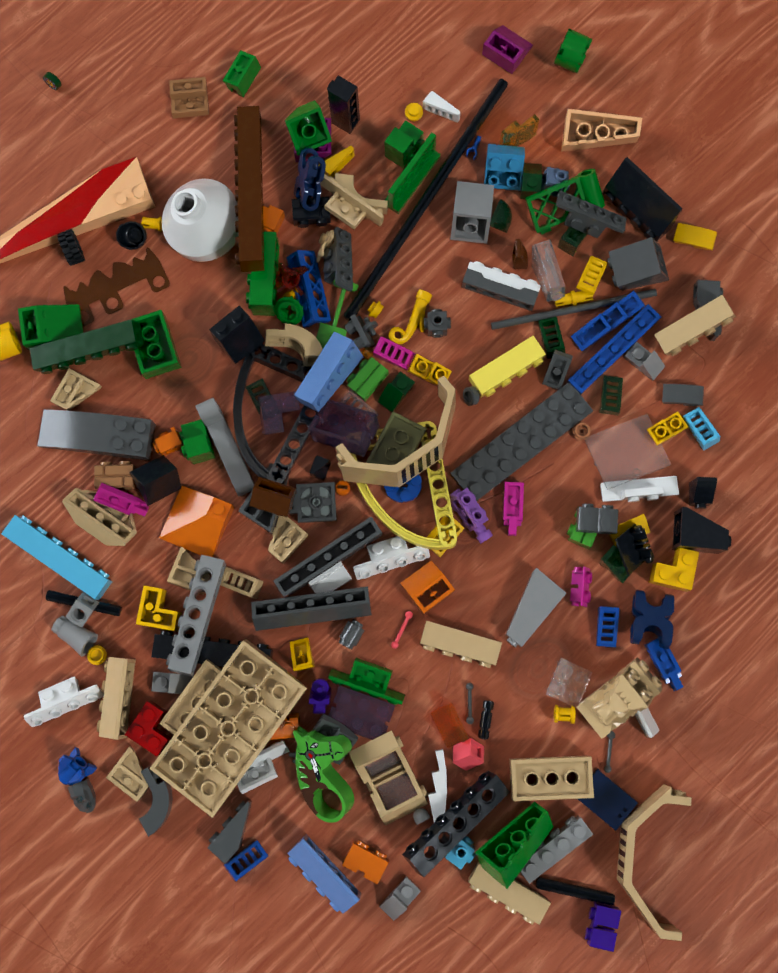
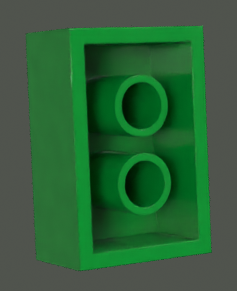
M162 310L132 319L139 322L141 326L144 345L138 346V349L134 350L141 374L145 379L182 368L166 316Z

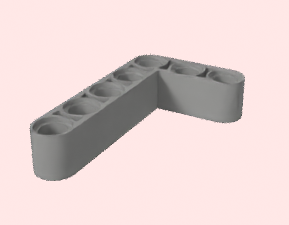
M214 398L195 405L200 418L209 430L238 497L251 492L255 484L219 405Z

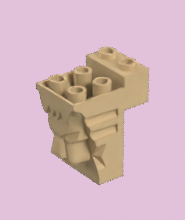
M638 657L577 706V709L601 739L620 724L626 722L630 716H635L637 711L641 712L648 708L653 698L663 689L658 677L652 676L648 671L649 667L646 662L640 661Z

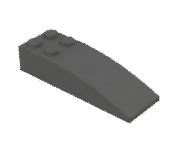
M44 409L37 446L150 461L156 424L151 419Z

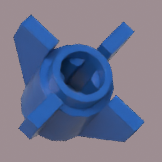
M75 747L70 756L63 755L59 759V780L65 785H73L81 782L84 777L93 774L97 767L90 763L87 764L80 757L79 748Z

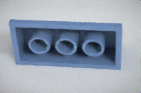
M307 834L287 853L290 856L288 858L295 867L299 866L303 870L302 875L309 882L312 880L317 885L316 890L323 897L326 895L331 900L329 904L336 912L340 910L342 913H345L360 900L361 892Z

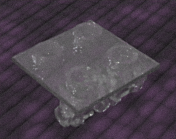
M561 658L560 661H557L558 665L555 672L552 673L554 676L550 678L551 682L548 689L546 688V695L577 708L592 672Z

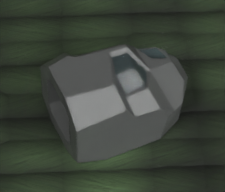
M89 779L68 787L71 799L80 811L89 813L94 810L96 794Z

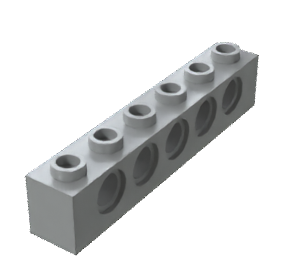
M201 554L200 560L197 559L194 568L196 575L195 578H191L189 584L190 595L189 597L186 596L183 608H185L184 615H181L178 621L179 632L178 635L175 634L173 637L172 654L169 653L166 661L168 669L172 672L194 677L226 567V563L222 559ZM204 574H211L212 576L209 581H202ZM205 592L206 597L203 600H197L196 596L198 593ZM200 611L199 618L191 619L192 612ZM188 630H195L192 638L185 637ZM184 648L189 649L188 656L181 658L180 651Z

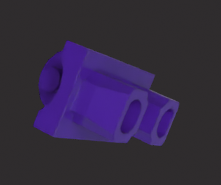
M319 678L314 680L312 684L309 704H313L314 714H325L327 704L330 702L331 687H329V683L325 679Z

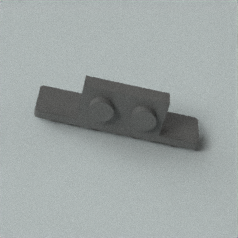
M559 191L556 206L570 212L565 219L564 225L596 238L601 235L606 227L620 233L625 231V217Z
M336 227L334 229V243L324 251V281L331 284L335 280L337 286L352 291L351 234L346 230Z

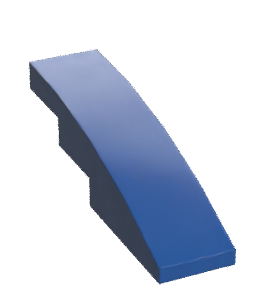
M632 291L570 337L579 349L584 351L646 305L638 294Z

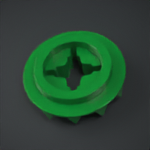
M284 296L276 302L275 314L282 323L296 325L302 320L304 306H301L299 300L294 299L293 296ZM291 305V310H293L294 312H292L289 316V310H287L286 308H288Z

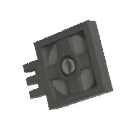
M335 482L296 484L297 494H295L293 506L289 514H298V523L337 521Z

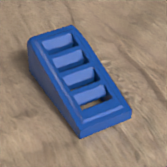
M598 607L596 646L616 648L619 608ZM604 613H611V614H613V617H603V616H604ZM603 621H611L613 625H603ZM602 629H612V633H602ZM601 637H612V641H603Z
M256 840L227 862L224 867L236 882L266 859L268 854L258 840ZM253 847L261 856L259 859H257V857L251 850ZM247 852L253 859L254 863L251 864L245 856ZM239 858H242L244 863L247 865L246 869H244L241 863L238 861ZM235 863L241 873L237 874L231 864Z

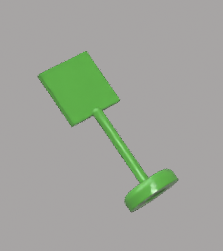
M335 280L332 282L333 286L342 290L332 326L320 323L316 338L322 348L325 347L334 332L345 337L347 334L346 329L336 326L344 296L348 290L337 286ZM353 283V290L350 292L357 291L359 285Z

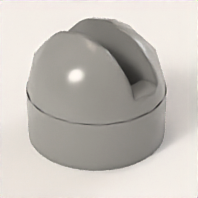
M423 808L416 809L413 813L416 825L430 818L428 812Z

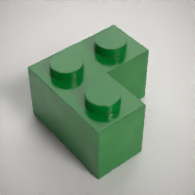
M405 120L400 129L395 127L385 140V157L404 168L414 157V152L417 149L419 150L425 142L424 132Z
M202 419L181 425L182 431L179 434L184 446H181V449L188 461L190 460L195 465L216 458L207 426Z

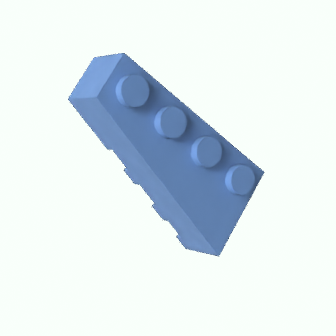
M336 332L332 334L294 394L301 404L317 412L321 410L364 358L354 341Z

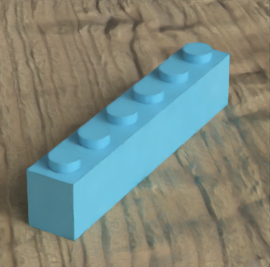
M14 515L1 533L3 536L93 599H101L113 582L108 579L110 576L102 569L99 571L95 570L92 562L86 558L84 560L78 558L79 553L70 547L68 549L62 547V541L56 537L52 539L46 535L48 532L40 526L37 528L32 526L31 523L33 521L22 515V517Z

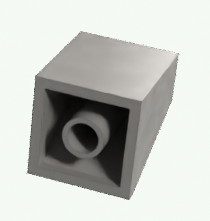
M457 181L450 240L487 244L494 185Z

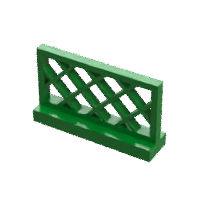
M432 132L388 191L385 201H388V208L397 214L401 212L440 158V153L435 151L436 135Z

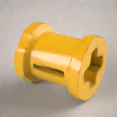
M555 705L554 723H558V721L575 723V706L563 708Z

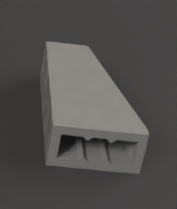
M537 568L534 569L505 634L508 637L507 642L515 648L517 645L522 647L566 595L563 589Z

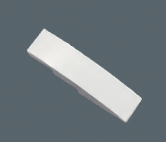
M443 749L435 750L439 770L432 771L435 792L428 793L434 823L439 815L445 813L447 775Z

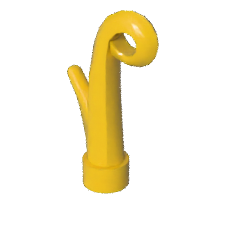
M418 290L415 297L416 302L406 330L404 331L399 327L392 328L389 331L390 341L398 345L404 344L411 338L418 324L420 331L424 332L425 311L432 298V294L429 292ZM395 332H399L401 338H396L394 335Z

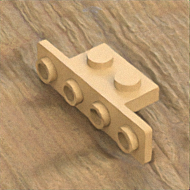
M324 174L321 186L334 194L325 204V210L354 230L365 217L378 226L383 224L384 215L379 209L371 207L363 198H358L349 188L341 186L333 177H328Z

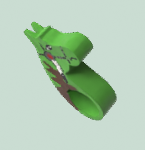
M299 726L297 730L293 731V735L297 742L296 770L302 795L309 808L319 819L329 823L337 822L353 807L354 794L351 787L332 767L331 763L334 760H341L351 751V741L344 735L328 737L318 733L316 730L307 732ZM322 789L332 790L338 795L342 803V810H334L326 804L322 796Z

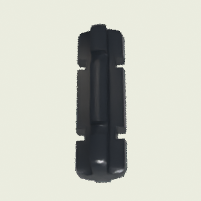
M483 701L482 708L484 710L481 713L479 726L481 729L478 733L480 739L489 738L490 731L488 730L491 727L493 701Z

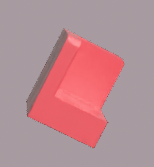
M472 738L454 745L453 763L463 770H469L483 764L484 746Z

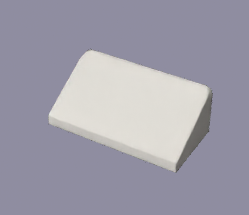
M646 708L641 712L637 711L635 716L645 736L649 738L654 737L659 732V728L649 709Z

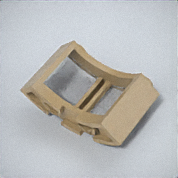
M392 730L349 752L364 784H366L369 792L373 791L370 796L385 825L428 804L425 798L428 796L424 785H419L401 749L404 745L399 735L395 737Z

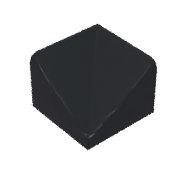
M317 455L310 469L311 476L325 480L331 465L330 460Z

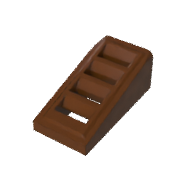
M516 239L512 251L513 268L527 269V251L521 240Z

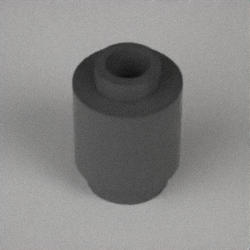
M354 619L352 622L348 621L339 636V643L352 650L358 644L365 631L362 629L363 624Z

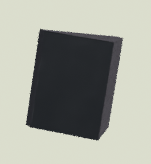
M164 455L129 472L147 506L181 489L178 470Z

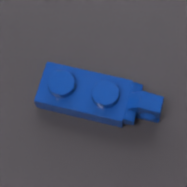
M658 638L645 644L644 646L665 684L669 683L673 691L683 688L679 679L682 677L681 669L670 648H661Z

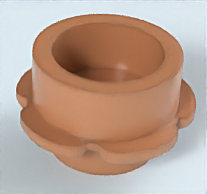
M579 422L573 427L572 433L577 440H587L590 437L591 428L586 423Z

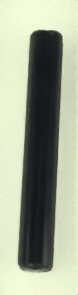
M50 590L46 593L47 601L73 606L78 598L77 596ZM98 601L99 604L94 610L120 616L122 607Z
M538 877L536 881L537 889L611 906L615 902V895L612 893Z

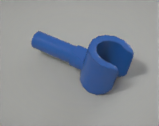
M477 136L474 145L466 151L467 157L470 152L475 153L473 160L477 158V148L481 136Z

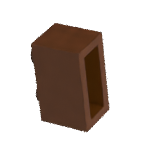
M259 477L253 487L250 506L278 516L287 517L293 506L296 488Z

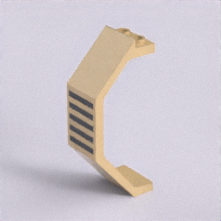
M442 376L438 379V396L445 406L436 437L395 465L358 462L341 443L336 446V458L339 461L337 464L342 471L343 480L400 487L442 459L456 407L455 388L447 378Z
M665 784L648 797L622 822L617 880L653 932L661 939L682 941V932L674 925L662 924L656 921L632 884L637 828L663 804L691 806L692 798L686 796V792L672 789V787Z

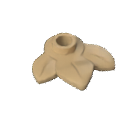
M334 230L322 233L318 243L321 245L316 258L318 263L320 258L324 256V249L332 245Z

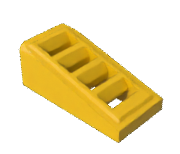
M349 146L325 160V175L334 178L335 173H339L355 156L354 147Z
M590 256L576 288L594 295L607 262Z

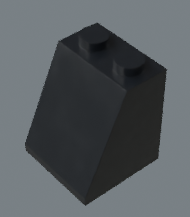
M240 305L209 329L216 343L235 364L265 341L250 316Z
M681 507L674 512L672 550L684 548L702 553L719 554L727 551L728 547L730 548L732 539L729 536V530L687 507Z

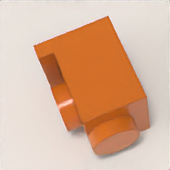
M175 427L170 428L172 431L170 433L167 431L158 435V438L152 443L157 453L160 452L162 455L167 456L180 450L181 446H184Z

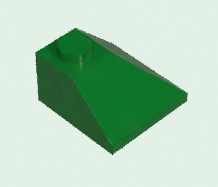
M315 100L297 107L284 120L298 156L302 149L306 147L315 149L332 142L321 108Z

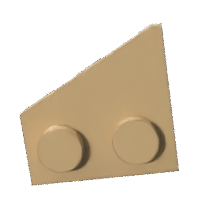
M68 369L50 401L69 411L100 390L102 386Z
M183 547L179 550L167 582L190 590L191 578H195L196 575L194 570L196 560ZM208 573L204 574L202 577V581L207 582L211 579V576Z
M130 746L106 778L136 802L141 799L149 788L141 773L143 767L134 748Z

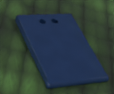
M597 768L593 773L594 798H581L578 800L616 831L638 802Z

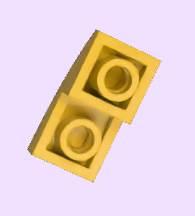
M678 223L673 241L679 244L691 245L694 248L713 251L717 232Z
M418 354L414 356L408 369L409 373L437 386L439 378L445 376L448 380L452 372L439 363H433Z
M677 411L648 428L647 432L658 446L686 430L688 425Z

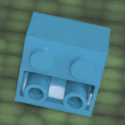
M488 144L484 184L494 185L496 189L520 191L525 147Z

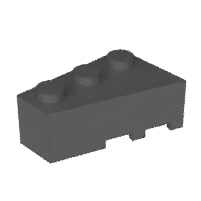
M270 463V465L268 466L267 469L269 471L272 468L273 464ZM279 469L278 474L274 476V480L277 481L278 478L281 479V469ZM288 476L286 482L284 483V485H287L289 476ZM251 491L239 512L273 534L278 515L250 506Z

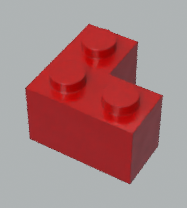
M147 701L125 733V736L158 757L172 739L157 729L167 711L153 701Z

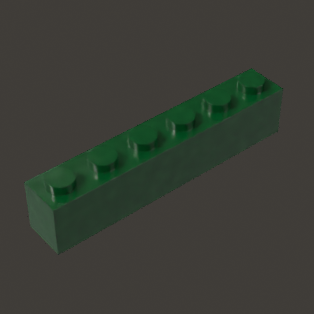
M130 319L29 349L33 370L39 371L41 374H50L55 369H68L69 365L86 364L87 360H101L105 355L115 356L119 355L120 351L136 350L138 346L144 345L140 323Z

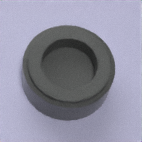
M474 386L466 387L463 390V399L468 406L476 405L479 402V392Z

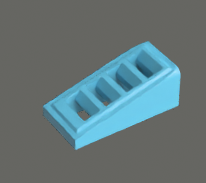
M700 407L683 415V419L703 450L720 441L721 436ZM696 416H700V418L695 420L694 422L691 421V419L695 418ZM702 422L704 423L702 426L698 428L695 427L696 425ZM705 429H708L707 432L703 433L702 435L700 434V432L704 431Z

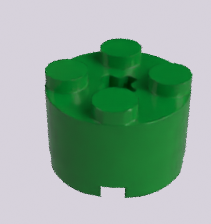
M569 28L554 64L573 73H578L592 38Z

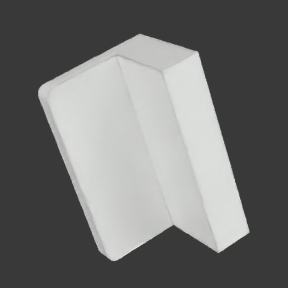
M340 561L308 583L315 593H323L337 590L352 580V578Z

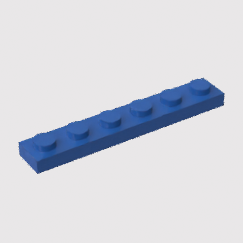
M649 304L646 305L567 382L581 395L661 319V316Z

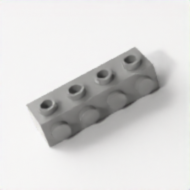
M580 816L570 817L565 822V826L561 829L556 828L549 834L550 837L541 843L521 870L522 875L529 884L593 835Z

